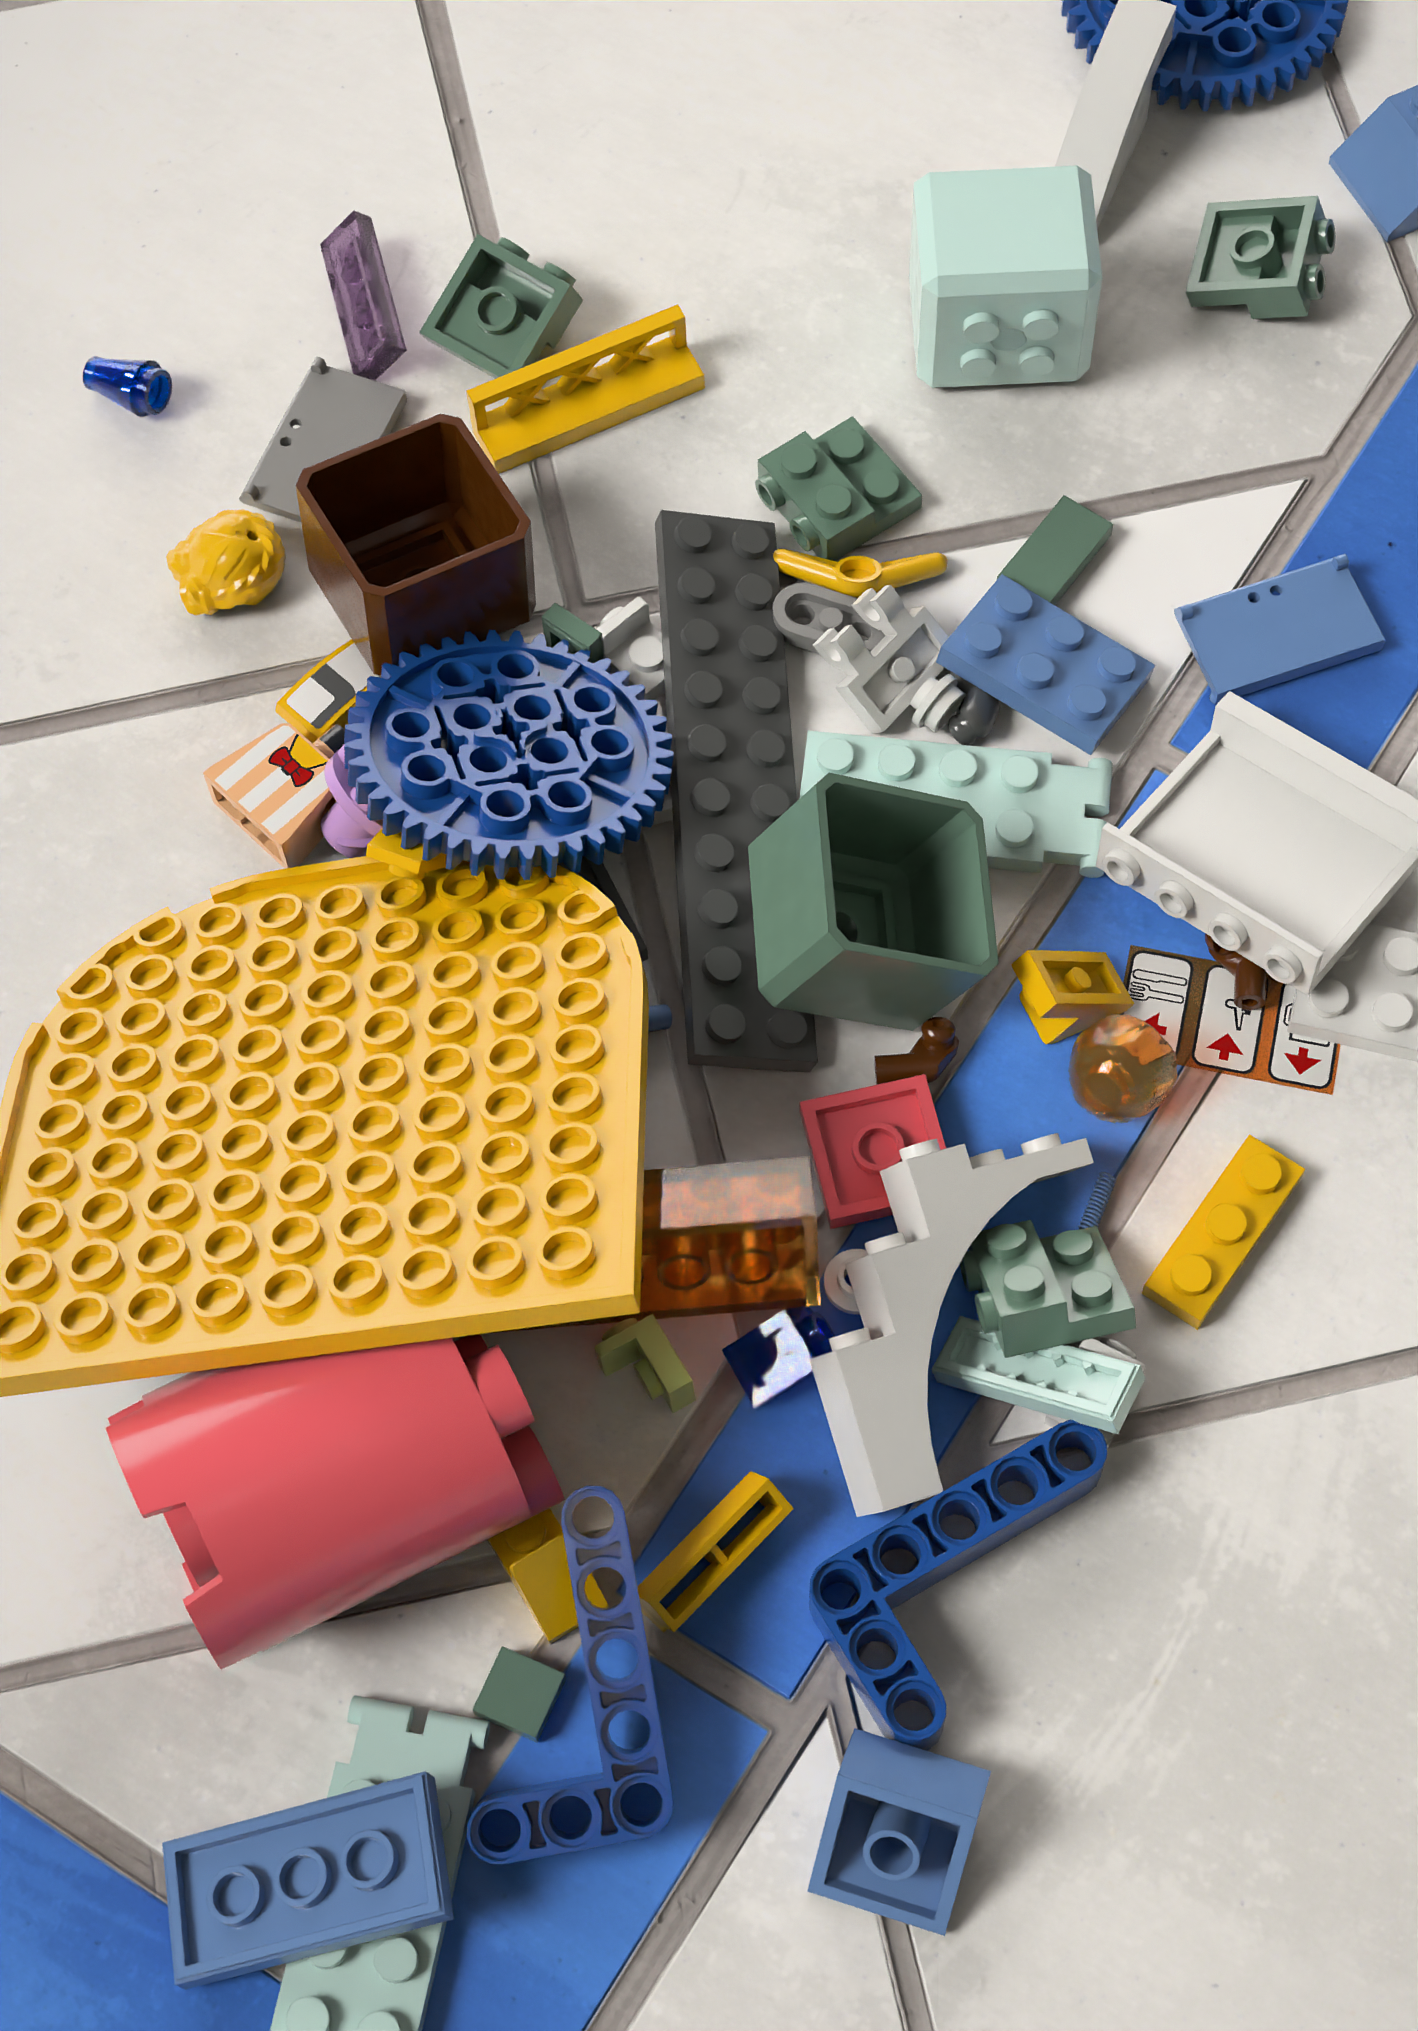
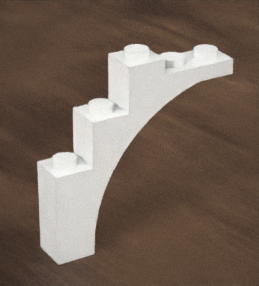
M1058 1133L1047 1135L1021 1144L1024 1155L1005 1160L1002 1149L969 1158L965 1143L940 1150L938 1140L932 1139L900 1149L899 1153L902 1161L880 1171L898 1233L864 1243L867 1256L845 1264L864 1328L829 1338L832 1352L809 1359L857 1517L885 1512L938 1495L944 1491L931 1442L928 1417V1368L932 1338L940 1307L949 1284L971 1243L988 1221L1012 1197L1030 1184L1065 1175L1094 1163L1086 1138L1061 1144Z

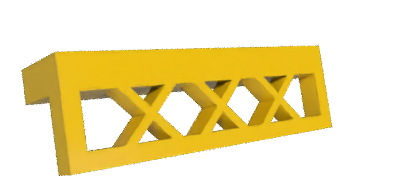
M677 304L466 391L473 433L482 450L500 474L705 389V377L687 346L686 318ZM669 331L668 338L646 346L653 337ZM615 354L609 362L594 367L601 358ZM562 375L556 384L542 389L548 380ZM510 397L504 405L486 412L485 406Z

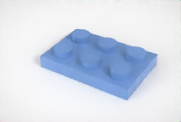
M1003 574L1000 575L941 646L936 663L1089 755L1093 754L1144 688L1155 668V664Z

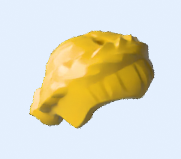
M241 509L221 511L202 525L193 528L186 540L179 541L177 546L168 552L166 559L168 569L172 572L174 579L180 582L179 593L187 612L193 615H213L219 609H232L236 605H256L261 602L280 580L285 567L286 555L280 535L275 531L274 523L267 521L262 514Z

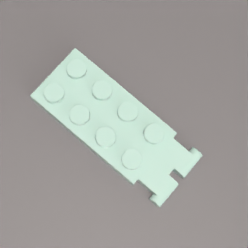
M808 731L800 798L830 772L966 801L983 818L988 868L1041 873L1042 864L1045 862L1080 866L1079 873L1082 876L1098 878L1104 875V871L1096 867L1102 828L1107 822L1102 819L1084 816L1101 817L1109 813L1113 763L1106 758H1093L1089 760L1088 767L1051 764L1052 753Z
M354 1695L349 1706L348 1723L359 1725L350 1764L335 1763L327 1798L424 1771L434 1776L452 1900L467 1834V1824L471 1817L476 1795L473 1788L463 1787L472 1747L483 1750L486 1748L490 1732V1721L430 1710L427 1715L423 1735L410 1732L414 1716L413 1706ZM447 1921L286 1963L270 2031H422Z

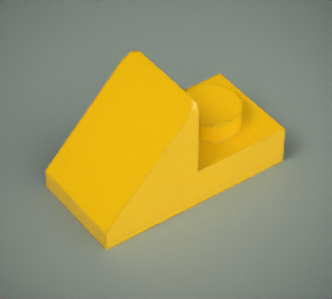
M1027 950L1011 964L1022 985V991L1019 994L1020 1001L1042 1042L1045 1044L1061 1041L1117 1016L1134 1005L1132 998L1106 952Z
M550 1508L487 1540L550 1644L579 1627L563 1530ZM590 1573L585 1581L587 1598L600 1608H609L592 1573Z

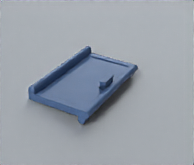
M1346 554L1174 609L1176 620L1211 689L1210 701L1213 704H1218L1229 691L1237 696H1242L1383 649L1385 638L1348 569L1349 559ZM1277 591L1280 595H1273L1272 592Z

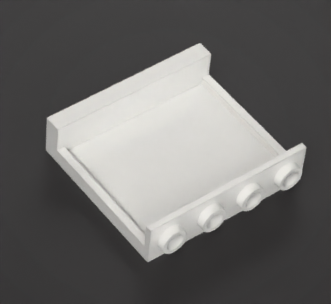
M1229 691L1215 706L1209 733L1120 829L1108 822L1105 824L1101 832L1096 867L1104 871L1117 884L1129 886L1152 900L1168 915L1181 918L1211 936L1222 948L1235 951L1265 969L1276 981L1289 984L1308 996L1418 867V799Z

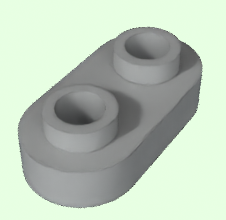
M810 583L792 584L781 590L773 603L774 623L784 635V641L790 645L818 653V651L814 648L813 644L831 628H834L839 633L845 626L852 625L859 635L868 638L867 641H864V644L869 652L885 637L881 630L865 622L851 606L858 598ZM800 617H805L810 619L812 622L806 625H802L794 622V620Z

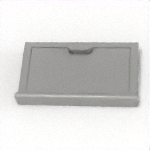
M316 357L239 500L246 505L301 522L295 485L302 470L391 434L407 403L405 390L329 367L323 358ZM294 425H300L298 428H293Z

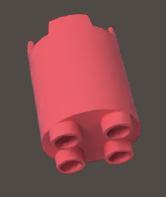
M481 1334L465 1336L455 1342L452 1338L190 1372L142 1395V1400L107 1418L110 1423L106 1427L107 1434L142 1517L148 1518L163 1513L185 1560L182 1566L194 1591L184 1598L183 1602L207 1649L221 1670L260 1651L264 1652L565 1501L553 1469L538 1439L529 1426L535 1420L509 1362L498 1344L488 1349Z

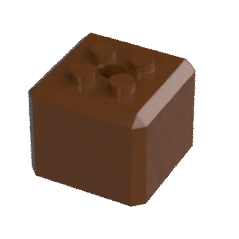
M440 413L302 470L295 486L309 571L373 674L381 676L384 663L399 666V653L403 651L419 658V647L422 644L427 643L436 650H440L441 639L449 637L457 645L463 644L464 634L468 631L473 633L481 642L486 640L489 630H495L499 635L530 621L536 607L531 521L461 418Z

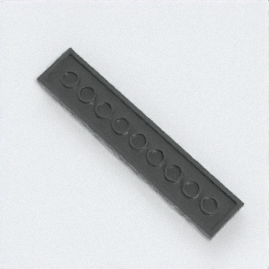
M661 510L655 521L667 733L672 734L671 751L674 752L670 782L688 1065L811 1072L818 1063L814 1014L775 1008L765 1000L758 989L748 846L797 802L784 635L778 630L773 619V603L780 592L779 569L773 557V553L777 550L775 523Z

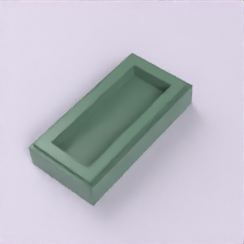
M1063 495L1000 572L997 579L1003 574L1053 605H1056L1111 537L1113 523Z

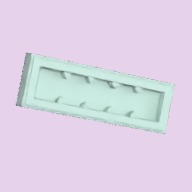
M959 1316L932 1368L938 1383L1066 1420H1074L1080 1424L1115 1434L1119 1433L1145 1380L1142 1368L1138 1364L1068 1345H1060L1005 1358L995 1332L984 1334L979 1321Z

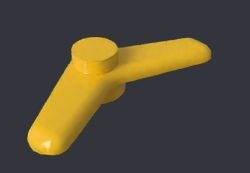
M779 548L773 553L779 572L855 598H859L867 589L873 588L878 593L886 585L898 588L939 576L946 571L948 564L947 557L938 552L881 563L865 556H850L836 562Z

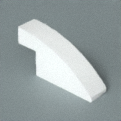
M1159 0L1118 1L1098 46L1069 122L1055 166L1078 165L1091 174L1097 229L1145 128L1153 77L1172 39L1176 5Z

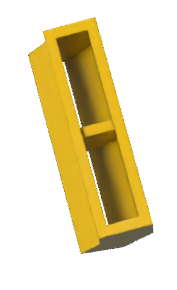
M750 1471L638 1585L642 1613L663 1633L667 1629L675 1632L794 1509L769 1478ZM759 1501L765 1508L721 1551L716 1543ZM704 1557L710 1565L665 1609L660 1601Z

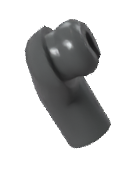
M950 672L958 680L956 687L964 692L966 696L959 708L960 713L950 718L948 729L958 743L961 745H971L979 736L985 738L991 732L999 714V700L955 673Z

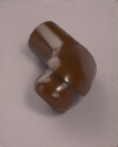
M1205 933V943L1208 946L1209 953L1235 977V1006L1244 1010H1257L1264 1007L1266 1004L1267 972L1265 969L1235 951L1222 948L1211 936Z
M932 1017L922 1024L921 1031L923 1034L909 1053L874 1056L876 1085L923 1074L926 1075L928 1083L935 1081L957 1055L959 1040L955 1036L956 1027L953 1022L944 1017Z

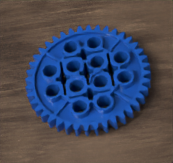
M1062 0L1061 15L1067 17L1066 31L1067 33L1075 34L1074 46L1076 49H1087L1086 62L1088 64H1092L1119 0ZM1159 0L1176 5L1177 8L1172 39L1152 82L1151 90L1158 92V105L1163 106L1171 96L1178 97L1179 108L1182 110L1187 108L1191 99H1198L1202 111H1208L1212 99H1218L1222 107L1227 111L1231 109L1234 97H1239L1247 107L1253 105L1255 92H1258L1262 97L1270 101L1274 97L1276 86L1287 92L1291 91L1294 77L1306 81L1309 78L1311 66L1320 68L1323 64L1325 53H1332L1335 39L1340 37L1349 0Z
M489 630L486 641L479 642L477 637L468 631L464 634L463 644L457 645L449 637L441 639L440 650H436L427 643L422 644L419 647V658L403 651L399 653V666L384 663L382 665L381 677L369 676L367 679V691H358L356 693V707H350L348 711V724L345 725L344 768L348 769V785L356 787L355 801L357 804H368L367 818L370 821L383 819L382 833L385 836L402 832L401 847L406 850L422 843V859L429 861L440 853L446 854V869L449 870L458 866L462 860L470 862V871L473 876H478L486 865L494 867L497 879L504 880L509 868L517 867L522 878L530 880L533 867L541 866L542 870L550 878L556 877L558 863L563 862L575 873L581 870L582 856L600 865L603 863L605 849L619 855L623 852L624 839L637 842L640 839L641 826L652 827L655 811H662L665 795H668L674 757V752L671 751L672 734L665 733L666 717L657 716L658 702L656 700H644L646 687L643 684L628 686L630 673L627 670L610 674L611 659L605 658L591 663V650H580L574 655L568 653L569 644L565 639L561 640L553 648L547 647L545 635L540 633L531 643H525L520 631L514 630L509 641H502L495 630Z

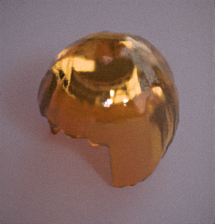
M1115 1013L1096 1021L1079 1034L1072 1047L1068 1069L1072 1094L1077 1104L1085 1109L1087 1113L1096 1116L1097 1119L1112 1123L1132 1121L1135 1118L1147 1115L1159 1107L1169 1096L1178 1076L1176 1055L1171 1045L1151 1025L1143 1020L1130 1015Z

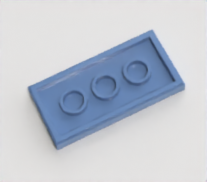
M426 1771L162 1843L174 1981L176 1986L185 1990L454 1919L435 1777Z

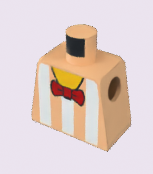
M281 723L203 772L213 803L284 869L300 866L324 837L321 831V819L336 802L327 785L324 769L328 760L344 745L345 729L335 724L314 743H311L292 724Z

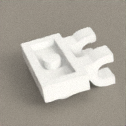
M891 585L884 586L878 593L873 588L867 589L851 605L865 622L881 630L885 635L870 652L852 625L845 626L839 633L834 628L828 629L813 644L814 648L829 664L839 670H843L847 675L837 685L836 690L871 733L884 732L910 705L913 696L922 684L931 676L936 678L945 668L936 663L941 646L949 638L925 606L912 608L908 612L900 596Z

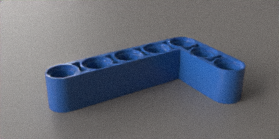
M1074 1420L1059 1423L831 1556L814 1570L810 1579L809 1609L812 1618L885 1738L929 1751L938 1743L946 1718V1702L942 1691L898 1622L892 1609L1090 1493L1098 1484L1107 1458V1443L1103 1434L1097 1428L1080 1424ZM1067 1447L1077 1448L1086 1453L1091 1461V1465L1087 1469L1073 1471L1065 1468L1058 1461L1056 1454ZM1019 1481L1026 1484L1032 1490L1035 1498L1023 1505H1013L1006 1502L1000 1496L998 1488L1003 1483ZM953 1514L963 1515L974 1523L977 1531L969 1538L963 1540L953 1539L941 1530L939 1523L947 1516ZM895 1548L905 1549L916 1557L918 1566L909 1573L894 1574L882 1565L880 1559L889 1550ZM846 1583L858 1592L859 1599L850 1608L844 1610L834 1609L823 1601L821 1594L829 1585ZM872 1641L882 1642L894 1651L896 1659L887 1668L881 1670L871 1669L859 1660L857 1655L859 1649L864 1644ZM918 1701L931 1711L933 1721L922 1730H908L896 1721L894 1711L902 1703Z
M585 1486L574 1491L567 1498L563 1506L561 1524L603 1772L498 1791L485 1796L475 1806L468 1821L467 1839L471 1850L481 1860L490 1864H509L649 1838L659 1834L668 1825L673 1814V1792L625 1511L621 1500L611 1490L602 1486ZM589 1496H598L605 1499L611 1505L614 1512V1523L611 1530L598 1538H589L582 1535L576 1529L573 1522V1512L576 1505L582 1499ZM600 1567H610L617 1570L623 1576L626 1583V1593L623 1599L617 1605L610 1608H600L594 1605L587 1598L585 1592V1581L588 1575ZM611 1639H624L630 1642L638 1654V1663L635 1670L623 1678H611L605 1675L597 1663L599 1648ZM625 1710L636 1711L642 1714L648 1720L650 1726V1734L647 1740L635 1749H624L617 1746L611 1740L609 1734L611 1720L618 1713ZM636 1783H647L654 1786L660 1792L662 1805L654 1817L647 1820H635L623 1811L620 1803L621 1797L629 1786ZM565 1796H577L583 1799L589 1805L592 1813L589 1825L577 1833H566L559 1830L551 1818V1808L558 1799ZM494 1809H505L512 1812L518 1818L521 1826L519 1838L507 1846H496L489 1843L481 1831V1819L487 1812Z

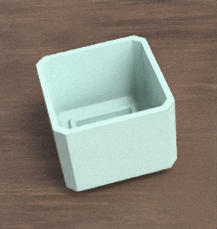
M1076 165L929 172L914 182L909 283L918 378L932 388L1077 381L1090 369L1102 284L1091 174Z

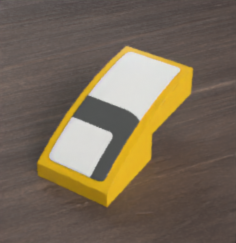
M351 639L320 661L294 684L277 702L275 712L289 724H292L311 743H314L335 724L345 729V725L348 724L349 708L356 707V693L358 691H367V679L369 676H381L373 674Z

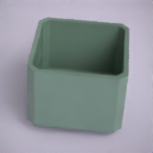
M829 772L748 846L758 989L765 1000L775 1008L914 1031L987 976L999 964L983 818L966 801Z

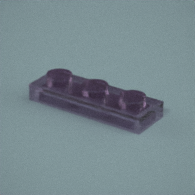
M353 210L320 243L353 374L376 381L407 349L372 218Z

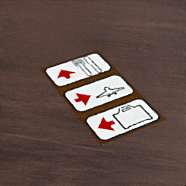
M1130 945L1123 984L1134 1005L1127 1011L1117 1015L1111 1052L1333 1095L1341 1044L1287 1032L1296 988L1276 981L1267 973L1265 1006L1257 1010H1244L1234 1004L1235 977L1217 961Z

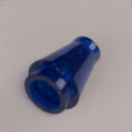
M93 356L86 362L83 369L82 380L85 388L98 392L139 417H146L149 414L158 415L169 403L172 394L171 376L168 371L162 369L159 363L154 360L106 359Z

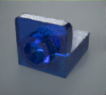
M809 1306L787 1308L723 1348L722 1352L754 1408L767 1405L814 1375L809 1359L832 1352L829 1338L835 1337V1334L826 1319L821 1314L813 1312Z

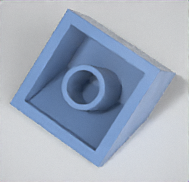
M1418 85L1388 97L1333 152L1329 159L1332 169L1386 242L1418 230Z
M854 1728L837 1774L807 1892L945 1936L991 1771Z

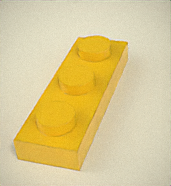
M1249 1134L1148 1278L1141 1294L1198 1330L1302 1179L1305 1168Z

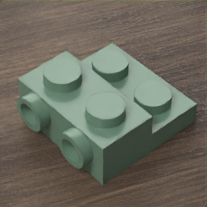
M1303 196L1208 203L1186 288V295L1191 307L1247 304L1252 319L1308 316L1311 300L1322 299L1325 291V273L1323 266L1320 264L1321 256L1333 253L1336 238L1333 220L1325 218L1319 197Z
M477 234L419 333L427 341L496 379L535 363L545 345L554 349L583 299L573 288L576 282L575 278L560 267L547 262L544 268L541 269L528 262L529 253L514 242L500 237L496 244Z
M853 416L814 440L804 431L758 459V479L755 481V487L760 499L771 511L778 509L789 522L795 540L805 551L813 550L820 558L836 561L922 507V494Z
M1031 1220L998 1225L992 1229L981 1231L968 1248L969 1251L965 1253L960 1262V1270L967 1292L975 1290L979 1292V1294H975V1303L981 1328L984 1334L995 1332L1005 1358L1136 1328L1135 1307L1097 1226L1080 1230H1068L1057 1235L1039 1239Z

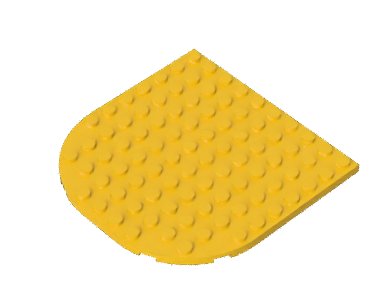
M362 856L285 868L209 888L212 896L211 899L197 903L176 914L172 913L167 906L133 925L99 949L59 986L56 992L60 1001L48 1014L43 1023H32L28 1028L14 1056L0 1106V1397L640 1313L649 997L648 982L636 940L618 916L613 902L593 884L557 865L556 877L550 878L542 870L541 866L533 867L530 880H524L517 867H510L504 880L497 879L494 867L486 865L478 876H473L470 871V862L462 860L452 870L445 867L427 872L425 878L410 879L389 872V864Z

